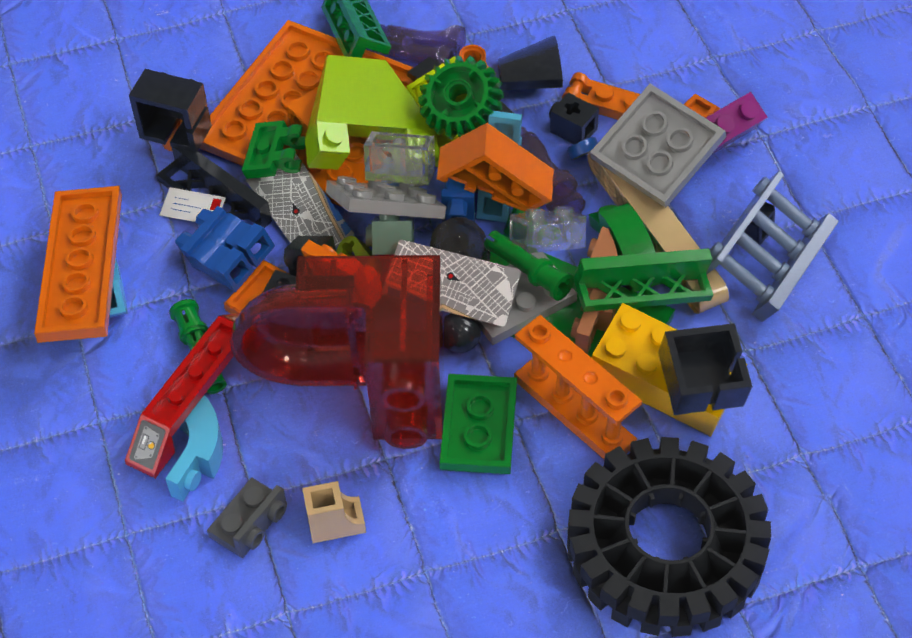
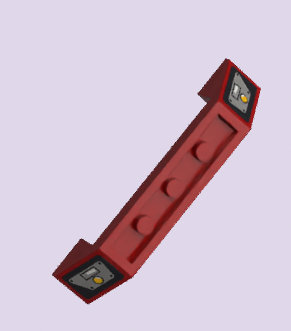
M240 313L219 315L140 414L125 458V464L156 479L175 454L172 436L237 351L242 349L251 353L268 331V326Z

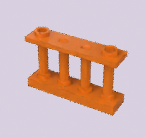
M542 315L537 316L515 334V339L532 353V359L514 373V377L517 378V384L601 458L604 459L606 453L619 446L626 454L630 452L631 442L637 441V438L624 428L621 422L642 405V400Z

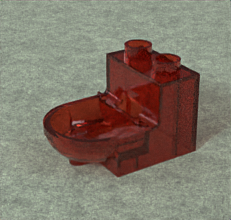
M440 255L298 256L296 284L272 288L258 295L243 308L233 323L230 341L232 353L244 368L255 375L273 382L296 386H354V389H358V386H367L373 440H386L393 447L412 449L424 445L427 439H442L444 327Z

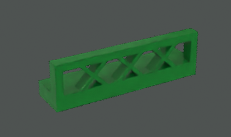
M324 0L321 8L344 56L362 58L366 48L383 54H389L392 47L368 0Z
M709 248L582 258L573 278L583 312L619 309L622 303L635 308L711 301L714 296L706 274L713 260ZM697 279L701 291H691L681 285L684 280ZM660 282L671 290L669 293L660 294L650 288L652 283ZM629 285L639 291L637 296L628 297L618 291L620 286ZM587 288H598L606 293L607 296L604 299L590 300Z

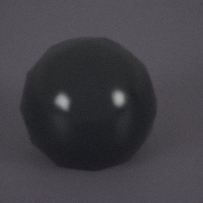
M452 313L447 314L444 317V347L455 353H464L475 348L481 336V327L478 320Z

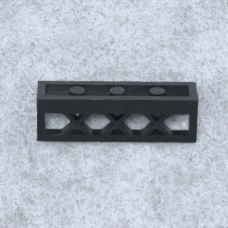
M172 147L174 161L157 174V179L168 189L172 187L192 191V188H207L210 195L215 194V196L226 197L224 203L231 206V212L226 213H231L241 220L249 219L253 224L256 223L264 228L272 222L267 200L197 151L195 153ZM179 170L188 175L187 180L174 181L170 177Z

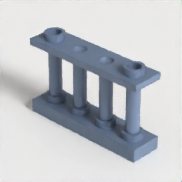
M780 171L770 179L763 177L754 187L752 192L756 194L722 243L718 241L710 249L713 260L706 272L708 274L718 265H721L757 295L756 300L760 303L752 314L761 322L779 311L839 222L830 213L819 221L815 218L811 220L775 189L784 176ZM766 200L771 202L803 229L802 234L805 237L802 241L794 240L760 211ZM751 221L788 251L787 255L790 259L787 263H780L744 232ZM736 243L773 273L772 278L775 281L772 285H764L728 254Z

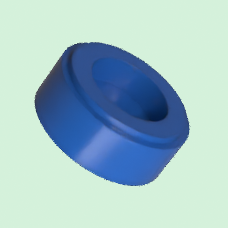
M590 137L570 146L567 150L570 159L575 160L588 154L598 142L595 137Z

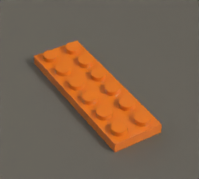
M120 186L55 191L34 331L37 343L108 336L122 202Z

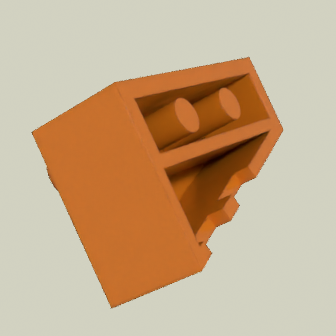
M485 123L440 147L437 180L446 183L448 178L465 184L464 190L472 193L476 189L492 194V200L527 213L552 202L554 169L489 123Z

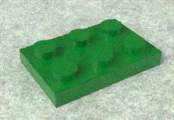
M448 374L439 463L440 470L511 474L517 378Z

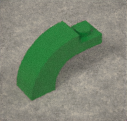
M629 203L620 206L606 205L599 208L598 212L588 214L590 226L598 233H600L602 227L609 228L618 256L656 253L644 223ZM658 282V283H652L650 287H653V286H656V285H659V284H662V283H660V282ZM625 285L633 293L637 292L633 287Z

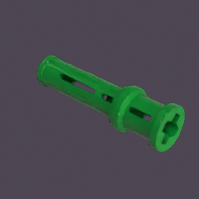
M495 230L489 233V236L498 243L495 244L486 238L484 247L521 270V272L528 276L530 284L536 287H543L550 292V296L554 300L559 301L567 296L574 283L572 274L569 272L562 273L553 267L552 261L547 258H536L503 236L499 231Z
M185 299L175 303L170 308L169 314L171 319L176 321L178 325L180 341L188 345L191 351L208 330L206 323L201 321L198 315L199 306L197 302L192 299ZM222 373L214 381L207 393L215 394L226 387L227 383Z

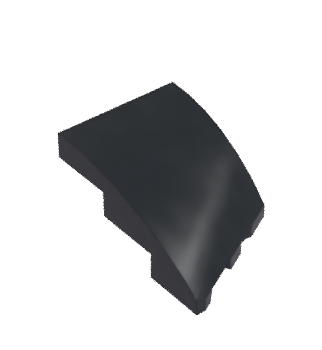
M551 36L499 58L498 72L502 83L501 89L562 88L563 76L556 37Z

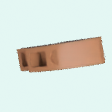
M602 227L598 239H591L587 257L618 256L609 228ZM587 288L590 300L604 299L607 296L606 293L598 288ZM616 309L584 312L581 319L576 317L571 330V337L575 338V344L588 354L597 329L606 332L615 316Z

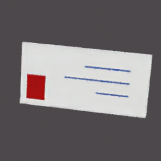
M169 187L160 216L195 222L196 216L202 209L214 211L217 206L223 208L226 197Z

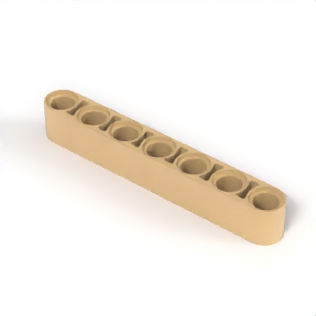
M588 152V163L597 180L616 206L629 203L634 208L648 231L656 253L700 249L669 206L665 208L591 159L590 152ZM716 269L707 274L714 295L711 301L687 303L696 314H700L729 300L726 283ZM697 279L684 280L681 285L691 291H701Z

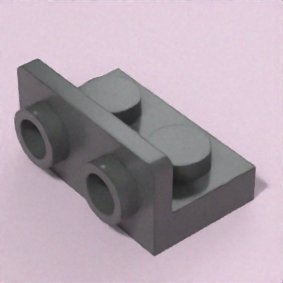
M251 477L207 529L208 536L241 558H244L250 549L254 550L259 546L268 527L273 522H278L284 515L287 507L284 489L276 485L272 490Z

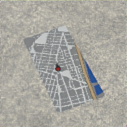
M297 154L295 155L294 160H300ZM303 163L298 173L292 174L277 169L276 175L272 177L246 179L251 189L268 201L271 217L290 243L297 236H333L335 247H337L345 237L354 235L352 229Z
M399 240L383 289V295L503 327L506 325L521 270L406 240Z

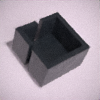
M144 69L129 94L139 138L165 145L181 119L182 122L171 139L170 145L197 153L212 127L209 110L205 106L207 100L203 83L193 79L169 75L164 72Z
M735 323L667 331L664 333L658 354L674 415L704 412L708 404H711L712 410L743 407L753 386L745 358H740L743 351Z

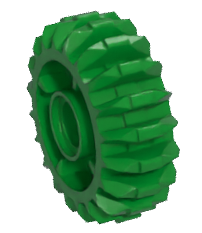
M458 55L456 56L455 63H451L449 59L445 58V66L440 68L434 65L435 74H425V80L428 84L420 85V91L423 95L418 97V103L422 106L420 113L423 118H426V124L429 128L435 127L434 130L438 135L442 136L445 133L447 138L453 140L456 134L461 137L485 124L489 119V114L494 113L493 111L502 110V104L499 100L504 98V93L499 89L502 85L500 79L495 77L496 73L493 68H487L486 63L482 60L476 63L474 57L470 55L465 62ZM467 94L464 100L455 102L459 95Z

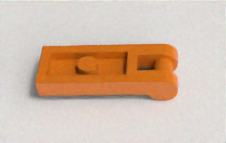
M577 72L573 74L569 82L570 87L566 88L562 99L567 93H570L598 107L600 115L618 120L640 94L590 80L585 74Z

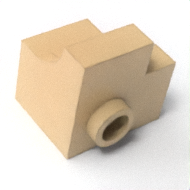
M338 481L302 488L312 543L366 533L359 496L350 497L344 495L340 491Z

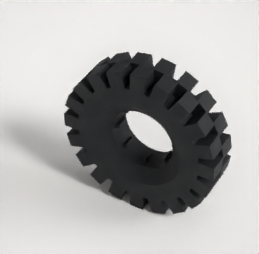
M661 437L659 449H652L649 438L632 441L629 454L626 455L619 446L605 454L604 466L595 462L584 474V485L578 483L572 497L571 510L569 509L567 549L569 561H574L573 574L580 588L584 586L589 587L588 599L600 611L609 605L612 608L611 619L626 627L629 626L632 619L642 622L640 630L642 633L659 636L661 626H670L672 637L691 635L693 625L696 624L700 625L703 632L718 627L724 614L731 619L744 608L746 598H752L765 568L770 550L768 548L771 541V521H765L768 508L763 495L753 496L756 483L745 470L737 475L733 474L735 461L722 452L712 461L707 458L709 448L707 445L691 441L688 451L679 450V438ZM656 504H672L693 513L698 518V523L703 525L707 538H703L701 550L689 558L687 556L683 557L682 560H663L659 557L651 556L638 546L637 538L633 539L629 525H634L636 514L647 507L651 508Z

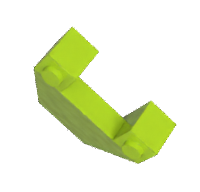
M327 55L305 136L308 168L338 170L350 154L348 136L393 139L397 173L427 175L439 161L437 133L434 130L435 128H429L426 124V118H423L420 113L421 108L386 60Z

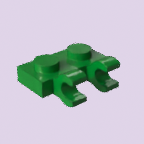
M284 120L256 123L242 167V172L246 179L272 177L276 175L277 169L292 174L300 172L302 160H294L296 155L295 149L302 150L306 148L305 136H301L303 126L294 124L287 127ZM284 145H287V146H290V147H291V148L283 149Z

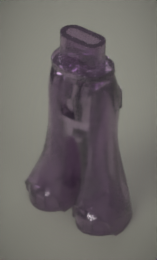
M380 24L392 48L388 55L372 51L393 60H406L419 64L426 58L431 57L443 64L445 58L451 59L454 56H459L460 50L465 47L466 30L465 27L459 25H452L443 30H417L396 25L385 26Z
M521 127V147L554 169L552 202L546 204L550 215L555 221L560 222L580 216L586 202L582 195L576 191L578 186L576 179L567 170H561L551 161L545 146L535 133L528 132L525 127Z

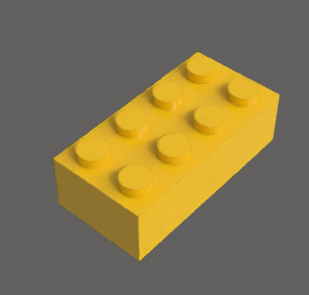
M622 303L591 358L639 397L643 403L711 437L726 409L712 410L711 404H708L704 412L674 415L658 351L664 333L677 329Z

